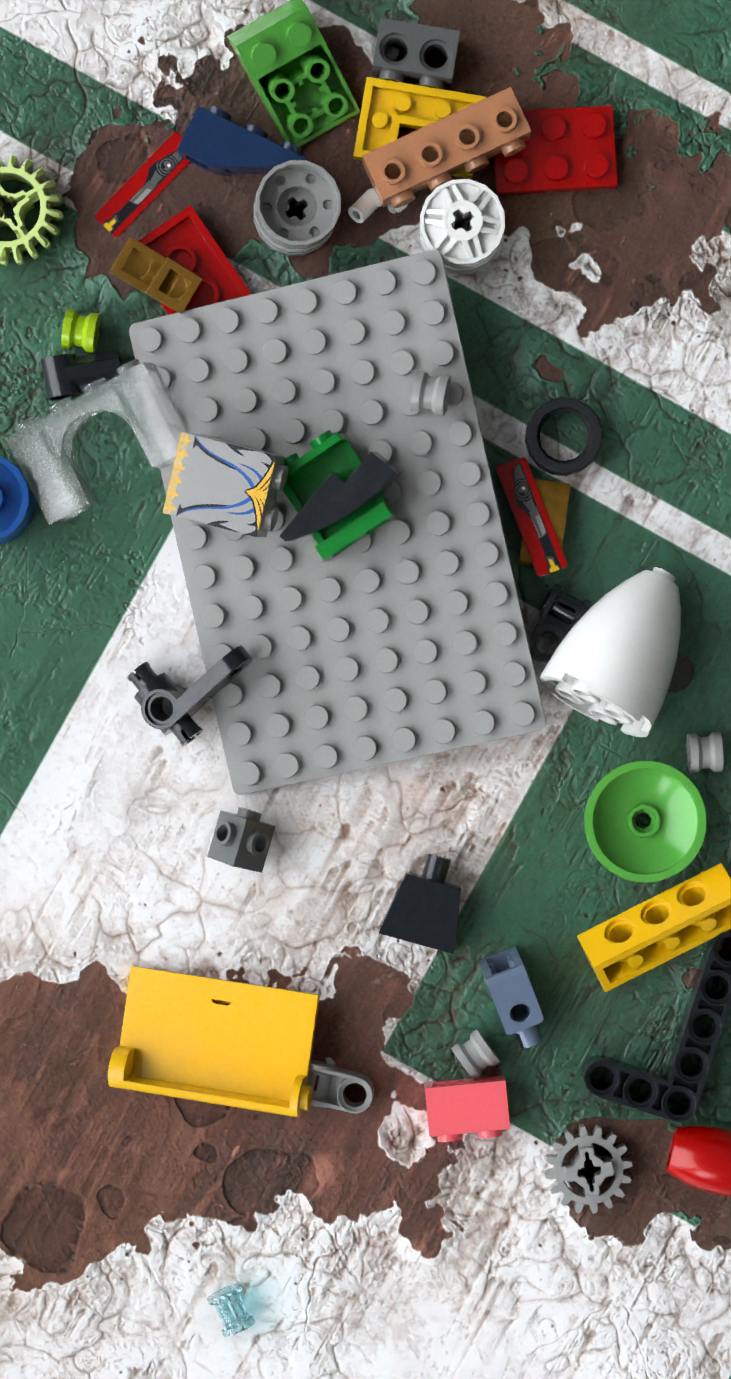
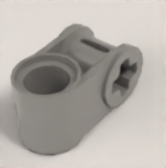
M311 1059L307 1086L313 1087L312 1106L332 1108L355 1114L365 1111L370 1106L374 1097L375 1087L367 1075ZM318 1075L319 1081L317 1085V1090L314 1091V1085L316 1077ZM351 1083H358L365 1088L367 1098L362 1102L354 1103L346 1097L345 1087Z

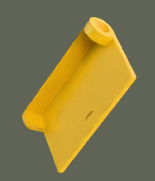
M131 966L120 1046L115 1047L111 1055L108 1069V1084L114 1088L299 1118L303 1110L308 1111L312 1102L313 1087L307 1086L320 995Z

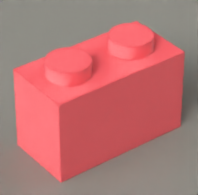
M504 1075L479 1077L475 1081L472 1078L424 1083L429 1137L438 1136V1142L458 1141L462 1139V1134L478 1132L479 1138L502 1136V1130L510 1129Z

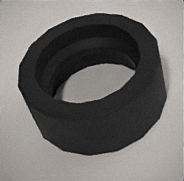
M560 397L547 401L535 410L526 427L525 443L529 456L539 468L553 475L568 476L581 472L594 461L601 449L603 431L599 417L590 406L578 399ZM560 413L572 414L579 418L585 425L588 434L587 445L583 452L576 458L567 461L556 460L549 456L542 448L540 441V432L545 421L551 416Z

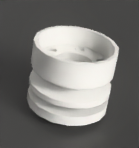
M471 179L451 180L438 186L426 198L420 214V244L424 252L437 250L442 254L446 272L454 275L472 274L486 267L497 255L505 230V212L498 196L486 185ZM459 216L462 220L471 219L468 232L463 228L454 229L455 217Z

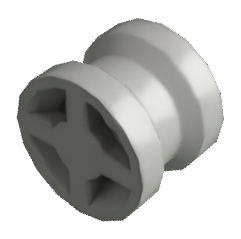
M417 370L411 392V411L421 412L424 409H429L435 415L445 416L451 392V376L442 374L437 378L430 377L427 372Z
M711 732L708 737H700L696 733L687 734L686 750L689 773H699L701 769L710 768L713 772H723L724 753L721 732Z
M478 1029L470 1034V1039L464 1044L457 1043L451 1047L459 1062L474 1081L481 1076L484 1068L495 1066L500 1062L498 1056Z

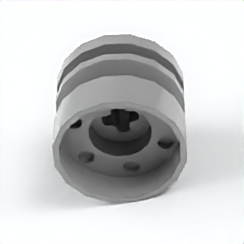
M289 160L274 166L262 178L254 201V225L259 237L272 250L286 256H304L318 250L330 239L340 215L341 194L334 178L323 167L307 160ZM290 204L295 208L301 206L304 208L302 220H299L296 216L291 218L287 216Z

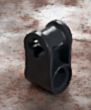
M555 583L528 639L532 658L538 662L548 663L553 654H542L536 646L537 637L542 633H549L557 640L558 647L571 628L588 611L591 601L588 599L581 601L562 591L561 585Z

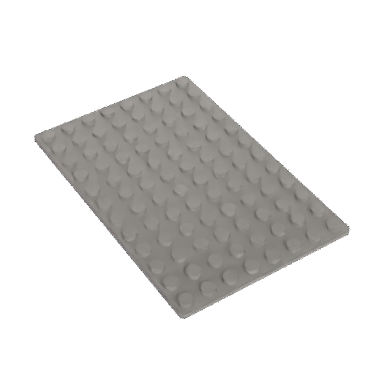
M430 250L186 310L182 314L178 312L134 323L130 326V339L166 496L182 432L203 434L287 458L294 453H297L299 457L303 456L313 449L310 445L312 440L331 430L333 435L337 432L345 433L362 460L371 451H375L402 472L384 491L397 516L331 560L323 561L315 548L318 544L312 535L294 541H284L280 537V534L298 514L283 490L277 491L274 506L278 507V518L273 531L268 530L267 537H254L171 515L206 672L226 654L241 645L253 658L246 668L212 698L233 791L236 794L254 793L533 733L545 728L546 717L444 261L439 251ZM417 370L427 372L430 377L437 378L442 374L451 376V392L445 416L435 415L429 409H424L421 412L411 411V392Z

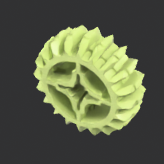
M15 155L9 157L7 167H4L0 157V182L5 180L22 181L32 186L33 189L27 193L22 190L13 194L6 192L0 184V195H2L7 203L10 202L14 207V217L18 223V226H16L5 214L2 218L0 217V228L8 227L12 229L18 238L13 241H0V264L5 266L9 262L10 254H13L18 265L24 263L22 253L24 251H28L33 259L38 258L39 254L34 248L38 243L44 248L49 249L51 243L44 237L45 234L49 233L58 236L60 232L50 221H60L64 217L61 211L51 209L63 203L60 195H49L57 188L55 181L48 180L43 182L47 176V171L43 167L37 169L32 174L34 163L30 159H26L19 169V161ZM0 199V216L4 213V208H3V205H4V204L2 203L1 199ZM40 200L38 221L34 228L28 232L25 225V216L27 212L34 208L33 203Z

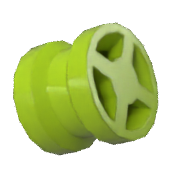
M68 308L62 327V349L70 350L75 346L82 347L87 353H95L100 332V313L92 312L88 316L80 315L77 310Z

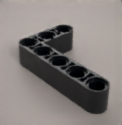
M731 929L707 941L664 1075L606 1056L597 1055L585 1061L581 1072L583 1082L590 1093L675 1122H684L694 1116L731 1007V957L722 958L717 950L718 944L723 938L731 937ZM712 976H722L725 981L723 992L717 996L707 995L705 991L707 980ZM702 1014L710 1015L713 1021L711 1029L705 1034L693 1032L692 1025L694 1019ZM696 1053L699 1055L700 1065L695 1071L684 1072L680 1069V1060L685 1054ZM599 1066H606L611 1070L609 1082L601 1086L591 1083L590 1074L592 1070ZM645 1079L649 1082V1091L644 1097L634 1098L629 1095V1086L634 1080ZM677 1091L686 1093L688 1100L684 1108L677 1111L668 1108L667 1100L672 1093Z

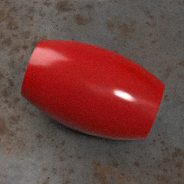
M703 1125L676 1127L669 1151L666 1171L682 1182L699 1190L722 1196H731V1130Z

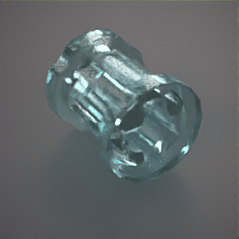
M239 1283L220 1289L207 1298L209 1305L215 1306L223 1325L221 1331L224 1337L242 1332L254 1325L256 1321L253 1315H249L240 1295L242 1287Z

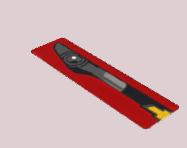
M174 132L95 214V218L115 237H119L190 163L179 157L177 148L183 137L177 132Z
M522 457L497 466V474L537 576L541 577L567 567L566 559L526 458Z

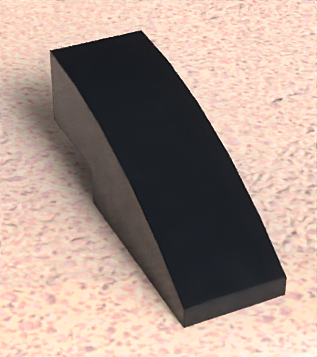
M371 451L348 479H345L340 473L332 472L280 534V537L284 541H294L317 534L345 521L384 493L402 472L381 454Z

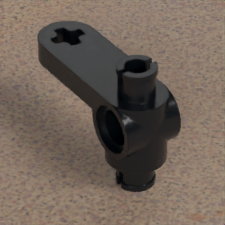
M242 645L238 646L220 659L188 690L175 685L165 672L157 676L148 662H144L134 669L136 673L131 672L127 679L138 689L134 698L141 706L142 716L146 723L155 729H160L164 735L173 732L180 741V744L186 746L196 738L194 735L198 736L203 731L193 720L192 716L246 668L253 658ZM164 698L169 699L172 703L173 713L171 717L163 710L162 703Z

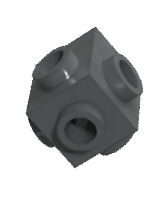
M239 807L237 814L221 810L207 857L233 867L262 873L276 826L260 821L262 813Z

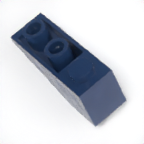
M200 106L197 107L177 148L179 157L215 175L267 174L274 166L289 160L308 161L307 158L303 157L304 151L298 146L287 141H282L281 145H278L266 139L268 133L261 128L246 123L243 128L230 121L232 116L229 113L215 106H210L208 110Z

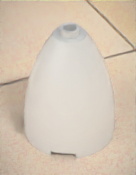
M654 567L652 571L643 570L605 594L571 628L556 648L544 668L539 681L545 684L549 681L553 685L550 690L553 696L594 721L599 722V720H602L611 725L620 723L623 724L620 729L623 733L636 737H647L664 703L677 660L681 628V604L679 588L674 583L675 577L661 568Z

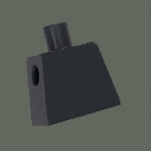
M428 853L422 875L405 872L381 922L379 934L447 953H454L461 888L458 885L445 882L451 859Z

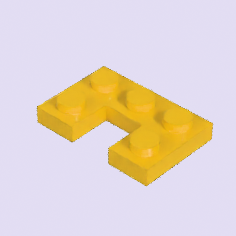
M367 77L353 159L362 161V155L397 140L400 126L421 129L486 97ZM463 170L452 176L472 179L473 173L467 174L466 170Z

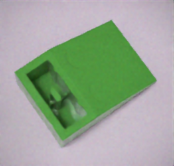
M290 0L227 36L246 74L285 141L300 147L361 112L307 5L301 0Z

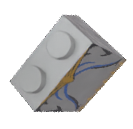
M182 432L163 513L254 537H267L268 530L273 531L278 518V507L274 506L277 491H282L287 481L288 467L284 466L286 457L203 434Z

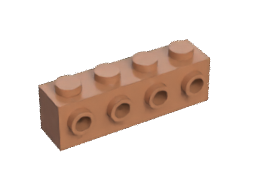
M509 87L362 155V164L382 207L384 208L392 204L394 208H399L413 201L416 198L414 193L429 187L430 191H434L438 186L451 181L452 175L466 170L467 174H472L485 168L490 164L488 159L503 153L504 157H508L526 148L525 142L530 139L531 129L512 88Z

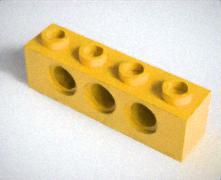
M720 863L577 935L583 951L604 991L607 992L711 940L722 932L730 930L731 878Z

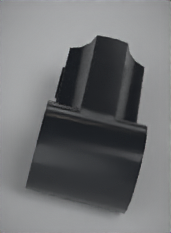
M118 349L82 356L61 354L41 359L46 395L49 401L70 399L83 395L85 391L125 385Z

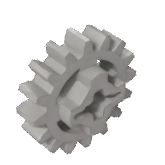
M579 1124V1134L573 1135L571 1131L565 1129V1142L561 1143L555 1139L551 1142L557 1152L556 1154L545 1155L546 1162L553 1165V1168L545 1170L544 1174L547 1179H556L549 1189L552 1194L563 1192L560 1198V1203L563 1206L572 1200L575 1201L574 1207L577 1213H580L584 1204L590 1206L592 1213L596 1214L598 1203L603 1202L610 1209L613 1207L610 1199L613 1194L621 1198L625 1196L620 1184L631 1183L630 1175L624 1173L623 1169L632 1167L631 1159L620 1157L628 1149L624 1143L616 1146L613 1145L617 1137L613 1131L603 1137L600 1125L596 1124L592 1133H587L584 1124ZM592 1143L603 1146L612 1156H600L594 1151ZM577 1146V1152L570 1161H563L568 1151ZM586 1152L593 1165L598 1167L592 1169V1176H590L591 1185H589L583 1171L578 1170L584 1168ZM613 1176L608 1186L599 1191V1186L604 1179ZM564 1181L577 1182L583 1187L584 1194L573 1191Z

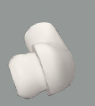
M374 188L368 189L349 207L348 213L355 222L363 223L378 207L382 206ZM392 204L387 207L391 213L395 214L404 210L408 204L399 208H394Z

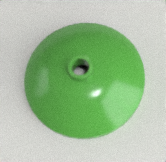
M634 761L613 769L596 784L585 808V834L593 854L609 871L630 881L657 882L678 874L696 857L706 833V811L699 791L682 772L660 762ZM640 813H647L650 817L648 826L644 828L638 827L635 822L636 816Z

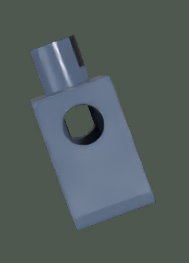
M516 946L479 959L478 962L506 1034L511 1035L515 1033L520 1048H529L540 1043L543 1038L537 1024L542 1023L545 1019Z

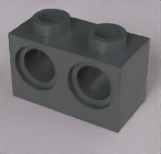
M380 17L372 74L379 75V79L402 83L403 80L419 82L420 86L443 89V86L452 87L460 31ZM399 45L406 50L407 55L403 60L393 62L386 58L384 52L390 46ZM431 52H439L445 56L447 62L444 66L435 69L429 67L425 63L424 58Z

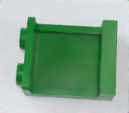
M328 430L310 442L313 449L303 456L299 457L297 453H294L285 458L284 466L288 467V476L283 492L297 513H299L332 472L340 473L345 479H348L363 461L345 433L337 432L333 435L331 430ZM382 493L364 509L345 521L312 535L318 544L315 548L323 561L331 560L396 517L397 513L385 494Z

